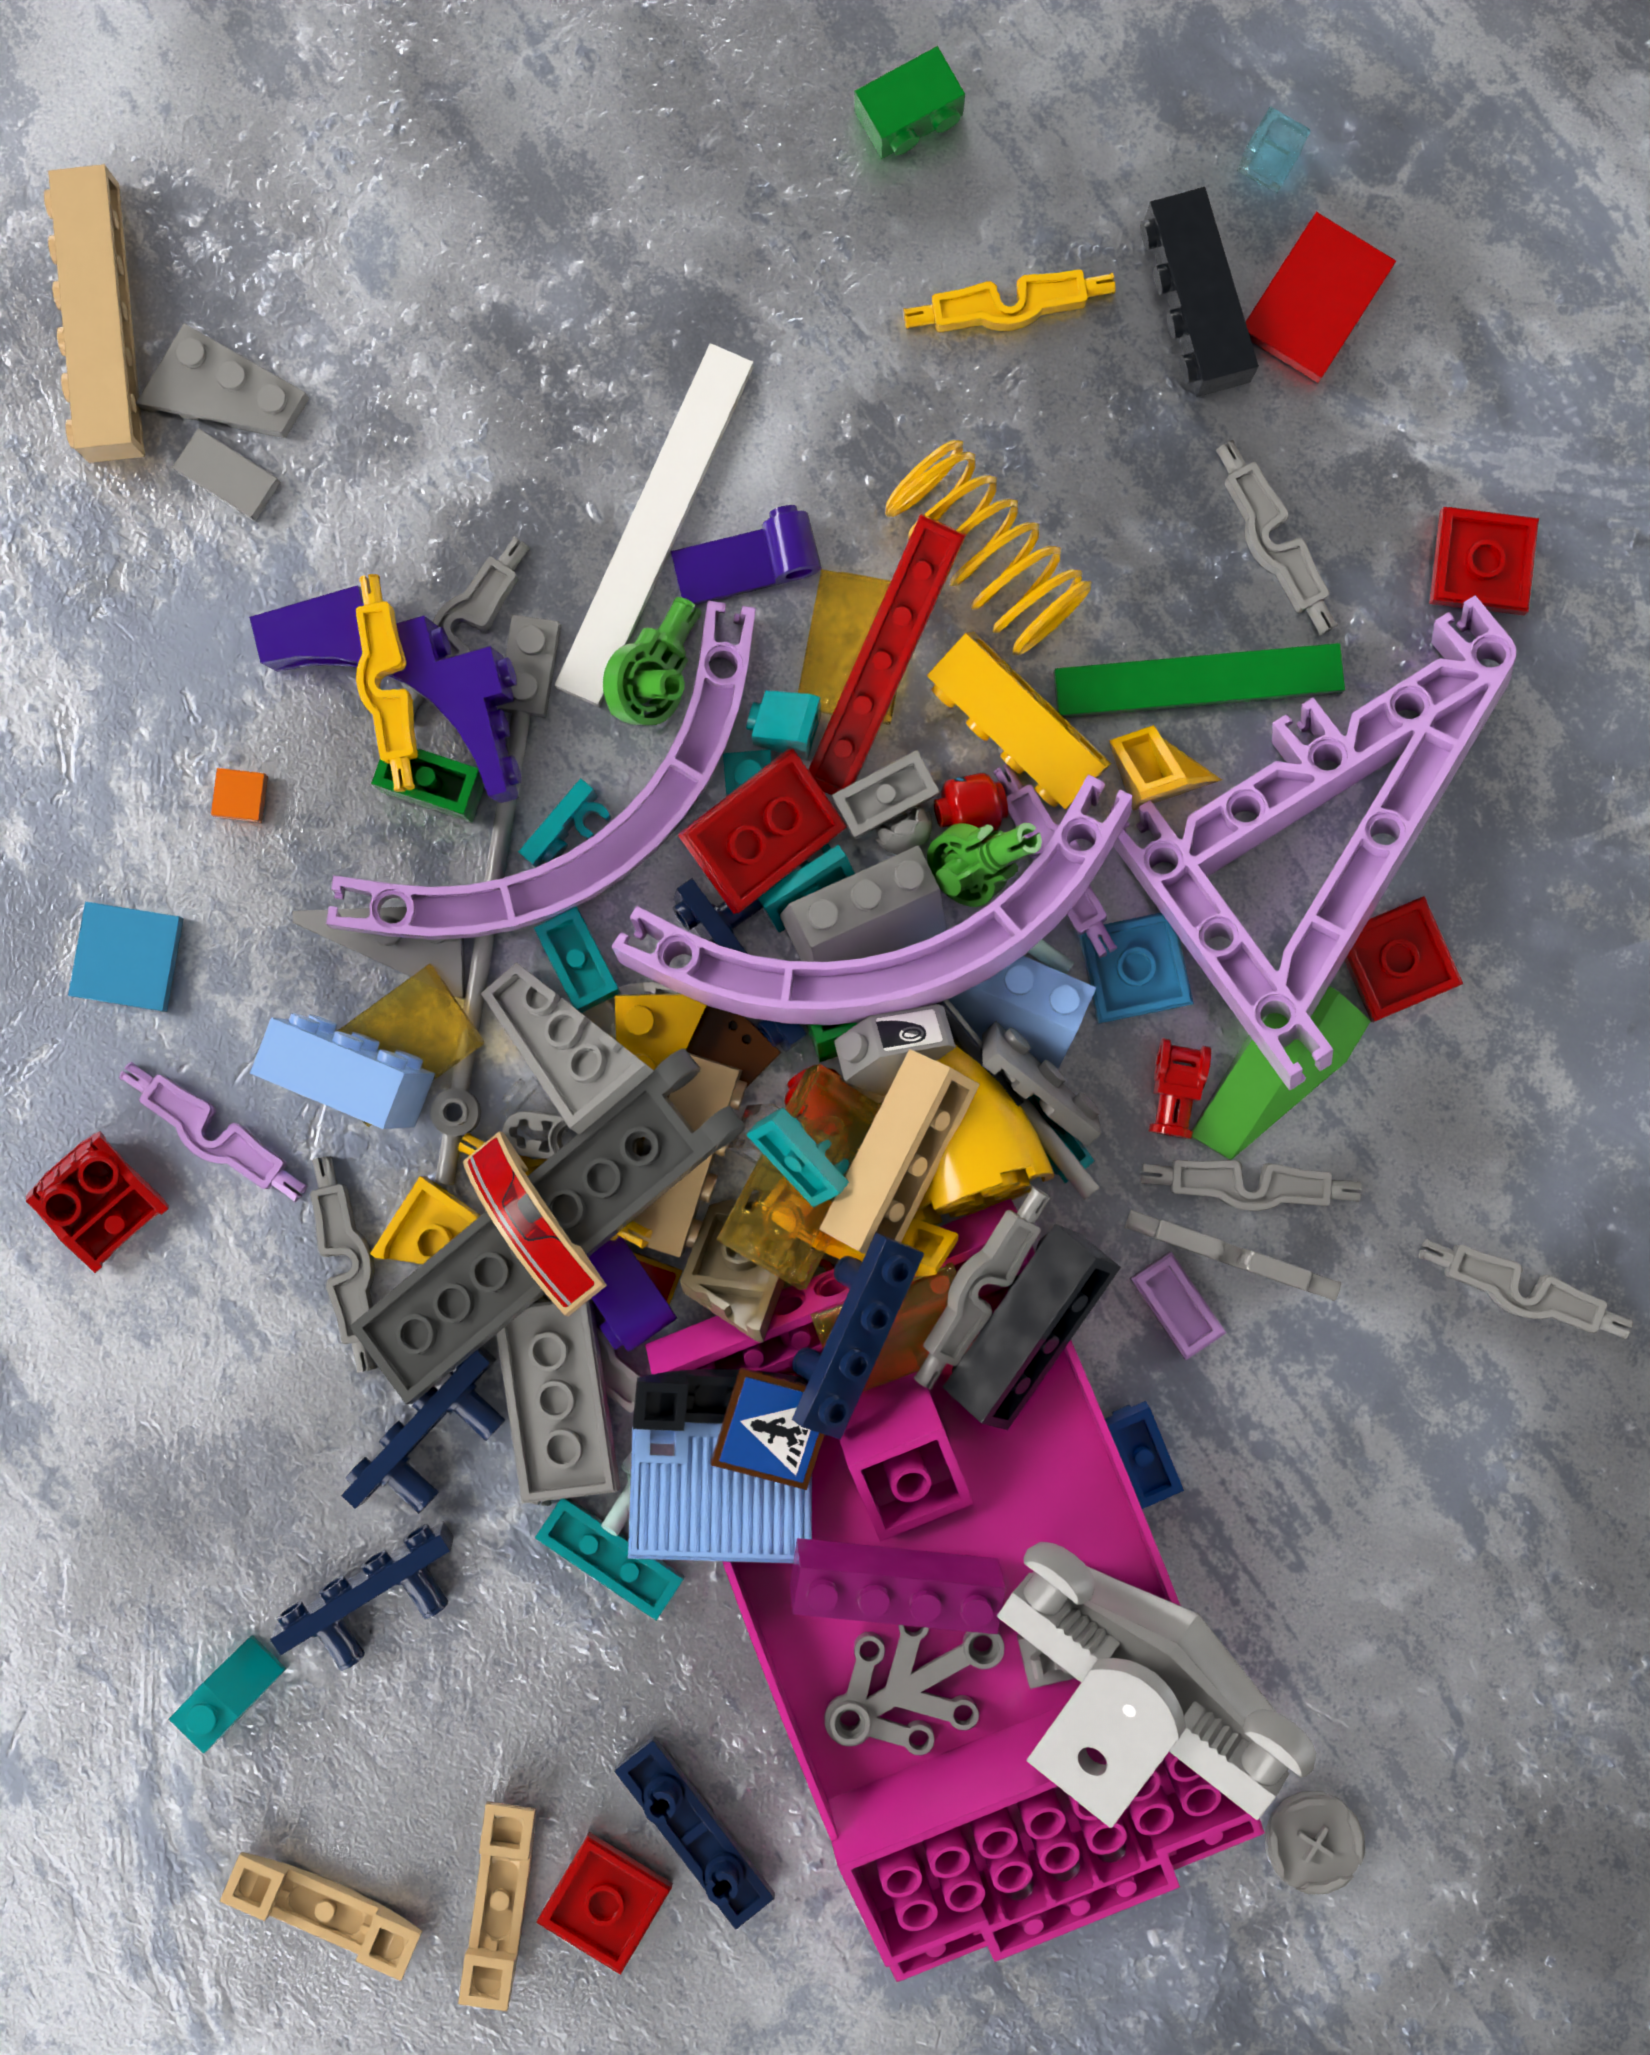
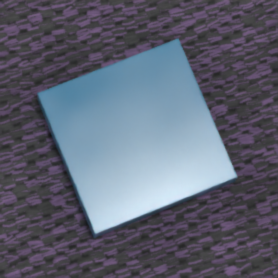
M85 901L68 996L167 1012L184 918Z
M1162 913L1104 924L1114 944L1117 945V949L1110 953L1102 938L1099 937L1107 951V955L1099 958L1087 934L1079 935L1088 981L1090 985L1096 987L1092 1000L1098 1024L1194 1004L1180 938Z

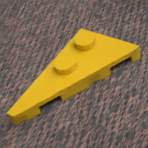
M680 993L615 995L616 1041L651 1069L655 1070L662 1061L680 1049H687L707 1005Z
M420 1176L370 1255L379 1259L424 1264L481 1215L430 1178Z

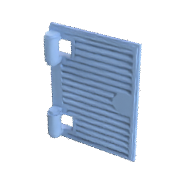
M685 1422L684 1431L633 1429L632 1424L628 1559L793 1564L797 1538L812 1540V1475L807 1490L711 1466L710 1461L722 1427L721 1423ZM650 1443L674 1444V1456L650 1455Z

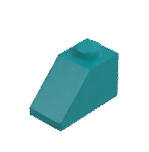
M765 690L762 703L753 702L746 724V729L753 731L751 736L753 745L779 753L793 748L800 759L808 761L821 719V698L812 694Z
M251 1635L192 1693L168 1720L204 1754L227 1733L287 1668Z

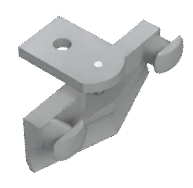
M1039 1542L1027 1549L1023 1560L1024 1564L1033 1570V1573H1029L1013 1591L997 1617L1075 1677L1081 1684L1026 1761L1108 1827L1112 1828L1168 1752L1172 1753L1256 1820L1261 1817L1278 1795L1290 1774L1288 1769L1292 1770L1299 1777H1306L1313 1771L1316 1751L1312 1741L1295 1723L1276 1712L1198 1613L1087 1567L1077 1556L1055 1543ZM1086 1748H1094L1100 1751L1105 1757L1107 1764H1099L1089 1757Z

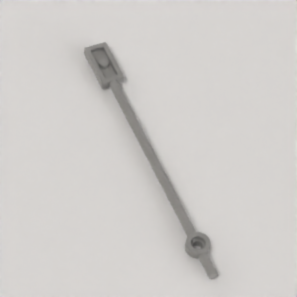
M512 615L505 658L508 657L512 662L517 685L511 687L514 702L497 706V709L512 713L509 727L510 737L507 739L506 747L508 755L515 757L521 773L530 717L546 718L561 624L559 621ZM520 783L516 784L517 791H519ZM517 799L504 803L497 802L484 882L502 879L505 876ZM495 934L476 937L474 940L450 1089L442 1091L435 1097L430 1109L432 1123L438 1131L443 1133L435 1183L454 1185L459 1157V1143L462 1136L471 1133L478 1126L481 1119L480 1103L469 1090L484 1004L481 992L487 986ZM458 1103L462 1108V1116L459 1120L452 1122L448 1119L446 1111L449 1105Z

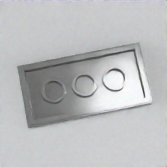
M592 1298L569 1317L565 1316L551 1300L534 1302L497 1333L521 1502L523 1504L617 1492L621 1487Z

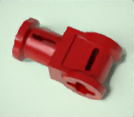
M1162 1038L1156 1058L1153 1094L1160 1095L1156 1120L1155 1123L1150 1124L1149 1132L1192 1139L1193 1132L1188 1128L1193 1101H1201L1202 1091L1210 1069L1211 1047L1202 1046L1198 1050L1171 1044L1170 1039ZM1173 1061L1191 1064L1192 1067L1175 1064Z

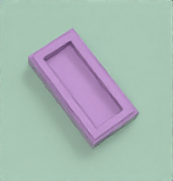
M1169 1251L1129 1278L1183 1359H1189L1226 1334L1172 1252Z

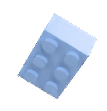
M291 1013L289 1019H270L250 1074L381 1129L415 1127L435 1073L421 1068L423 1059L400 1050H396L395 1053L382 1049L378 1050L379 1041L356 1032H352V1035L335 1031L336 1023L316 1015L309 1014V1017H305L300 1014Z

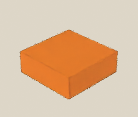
M217 768L211 815L215 818L262 823L268 776L265 773Z

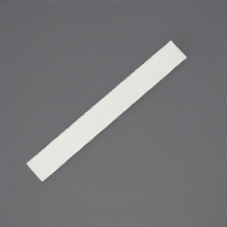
M709 344L556 680V689L600 708L605 697L603 692V676L606 665L616 650L629 644L754 368L753 361L714 344Z

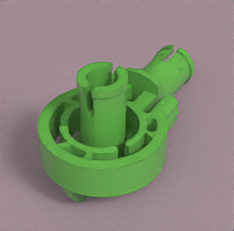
M676 597L658 630L643 628L635 643L620 647L610 657L604 671L603 692L611 715L627 724L657 725L666 721L675 712L685 689V681L681 673L689 661L685 657L686 652L683 644L702 614L699 608L694 609L695 604L682 597ZM650 699H652V700L649 702V706H643V705H641V704H644V703L648 702Z
M1031 823L1020 824L1006 833L1001 830L992 832L994 830L992 825L977 828L970 824H954L931 842L927 851V863L939 888L948 897L965 906L979 907L985 905L1005 887L1007 880L1018 872L1016 862L1008 866L1006 865L1026 855L1038 852L1041 848L1042 839L1040 832L1029 838L1024 837V835L1036 829Z

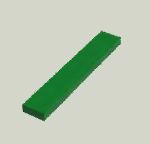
M1340 643L1055 668L1053 671L1057 712L1064 718L1342 694L1345 691Z

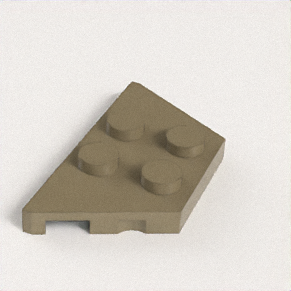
M769 1190L750 1194L741 1200L730 1199L709 1205L680 1279L684 1294L757 1342H764L800 1241L793 1234L786 1232L761 1213L760 1205L770 1193Z

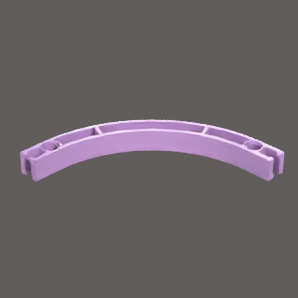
M708 601L704 616L696 678L683 724L666 758L646 787L621 814L596 835L568 853L536 868L502 879L470 885L424 887L333 875L331 890L335 893L334 898L344 899L345 891L372 896L369 905L370 915L367 918L341 917L338 913V907L329 906L326 925L332 929L400 938L427 940L476 938L517 930L554 918L575 906L592 900L627 877L654 854L683 822L705 790L725 750L741 703L749 662L756 608L742 606L740 614L735 613L733 623L742 625L738 645H733L728 642H716L714 639L715 621H718L720 613L725 614L726 604ZM716 658L728 659L735 668V674L729 678L721 679L711 672L709 664ZM392 898L403 900L407 906L405 917L397 923L390 924L384 922L380 916V910L384 902Z
M1088 774L1047 845L1017 881L992 903L962 923L930 939L897 951L861 959L831 962L786 961L759 957L717 945L689 933L639 906L635 907L630 916L636 930L633 935L643 940L646 934L658 940L659 943L655 952L649 954L628 944L630 937L622 932L613 943L612 949L619 963L649 979L707 1006L748 1018L787 1024L835 1025L861 1022L871 1015L933 1005L950 999L990 979L1024 956L1058 925L1082 897L1108 856L1131 815L1132 795L1119 790L1116 795V802L1113 804L1109 816L1103 823H1100L1086 815L1091 805L1096 807L1105 783ZM1076 839H1085L1091 842L1093 846L1086 851H1077L1070 847L1069 844ZM686 954L692 956L691 961L683 968L674 969L669 967L671 960L678 955Z

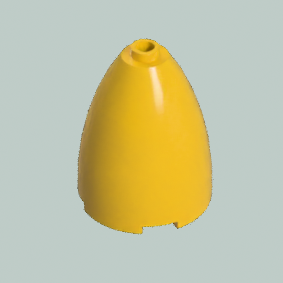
M955 1045L956 1048L938 1059L937 1062L953 1068L980 1085L959 1127L949 1141L937 1171L913 1217L932 1225L941 1223L940 1215L949 1213L950 1218L965 1214L967 1216L1007 1199L1015 1200L1030 1193L1032 1188L1030 1182L1034 1179L1041 1177L1042 1181L1046 1182L1052 1180L1055 1176L1040 1138L1022 1106H1017L1003 1086L984 1067L957 1045Z

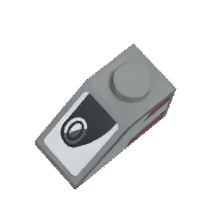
M939 1004L868 1016L834 1040L844 1081L881 1096L887 1095L909 1049L937 1061L956 1048L945 1009Z

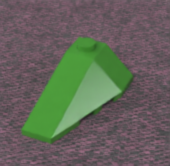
M1329 986L1310 1018L1333 1048L1332 1064L1319 1071L1315 1066V1060L1311 1052L1300 1040H1293L1288 1046L1284 1047V1050L1293 1064L1298 1062L1303 1068L1302 1073L1306 1080L1290 1091L1251 1036L1248 1035L1192 1128V1138L1225 1158L1232 1160L1347 1062L1371 1020L1339 991ZM1279 1013L1268 1014L1262 1019V1022L1267 1027L1273 1029L1284 1027L1289 1022L1284 1015Z

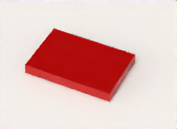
M1316 211L1245 321L1251 342L1319 383L1390 273L1396 260Z
M791 748L779 755L681 831L678 836L734 914L744 910L846 829L847 825L796 751Z

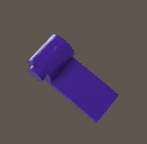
M796 505L781 506L769 512L770 518L763 522L762 529L671 551L682 598L698 605L708 601H715L801 580L818 573L822 567L808 513L806 511H798Z
M618 1236L616 1240L607 1241L588 1257L607 1285L593 1296L592 1300L606 1319L599 1327L615 1350L624 1345L626 1350L630 1352L678 1319L622 1237Z

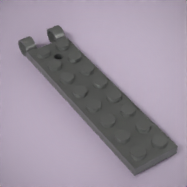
M680 1049L667 1057L638 1086L580 1135L577 1134L527 1176L571 1242L581 1246L587 1257L591 1256L715 1151L732 1142L746 1128V1125L732 1107L727 1106L711 1116L700 1128L694 1131L667 1096L688 1084L701 1069L686 1049ZM646 1137L651 1142V1151L648 1155L641 1157L635 1151V1144L638 1139ZM486 1211L349 1327L405 1404H412L545 1293L511 1250Z

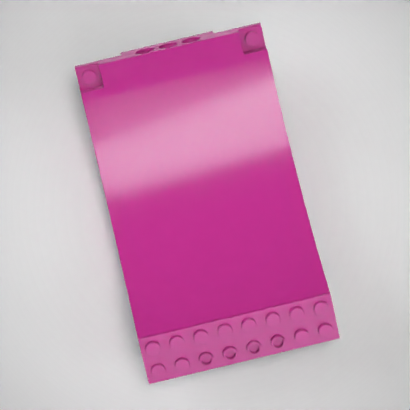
M1010 1198L940 1226L941 1228L958 1233V1242L936 1275L914 1276L841 1440L831 1436H824L812 1472V1540L998 1558L1006 1587L1003 1606L1029 1573H1033V1570L1024 1564L1023 1558L1027 1549L1039 1542H1050L1062 1546L1073 1553L1087 1567L1181 1606L1134 1488L1071 1340L1008 1430L981 1424L943 1388V1385L952 1374L953 1365L946 1364L932 1389L922 1386L913 1378L929 1355L923 1344L948 1305L949 1289L957 1272L969 1258L983 1249L1005 1212L1012 1210L1017 1213L1018 1211ZM1033 1245L1027 1253L1017 1275L1022 1273L1035 1254ZM834 1269L782 1289L764 1342L753 1340L719 1316H715L647 1343L645 1347L651 1374L695 1369L740 1370V1367L755 1371L800 1376L795 1373L792 1365L796 1353L805 1347L822 1353L850 1289L836 1281ZM985 1284L980 1288L978 1296L991 1305L992 1312L994 1313L1008 1293V1287ZM722 1561L780 1717L830 1837L839 1871L885 1967H890L896 1982L986 1946L994 1962L1179 1888L1180 1885L1174 1870L1265 1833L1260 1818L1258 1820L1253 1818L1170 1752H1168L1112 1828L1108 1827L1026 1760L1081 1682L1074 1678L1030 1689L1017 1639L1019 1634L1002 1620H1000L998 1631L1002 1636L1005 1650L1003 1658L996 1666L990 1669H979L970 1664L924 1690V1692L949 1699L959 1695L971 1697L975 1701L979 1712L978 1721L973 1728L958 1730L949 1721L894 1707L879 1717L906 1726L914 1720H922L931 1726L934 1734V1746L927 1754L914 1755L904 1746L872 1737L856 1746L838 1744L826 1731L825 1711L834 1698L847 1693L856 1661L854 1654L856 1638L864 1632H874L884 1642L885 1654L882 1661L874 1665L868 1697L886 1687L901 1634L899 1626L896 1624L795 1615L792 1611L790 1590L792 1563ZM904 1625L905 1629L910 1632H916L921 1629V1627ZM929 1628L927 1635L920 1640L912 1672L961 1645L966 1631ZM985 1635L979 1636L974 1640L973 1647L978 1651H986L990 1648L992 1640ZM873 1641L864 1642L860 1647V1652L866 1657L874 1656L879 1650V1646ZM967 1705L958 1706L954 1711V1717L958 1720H967L972 1715L973 1710ZM849 1710L841 1715L840 1720L844 1725L852 1726L859 1721L860 1717L856 1712ZM917 1730L910 1735L909 1740L914 1745H922L927 1741L928 1734L922 1730ZM1086 1748L1089 1757L1099 1764H1107L1105 1757L1100 1751L1094 1748Z

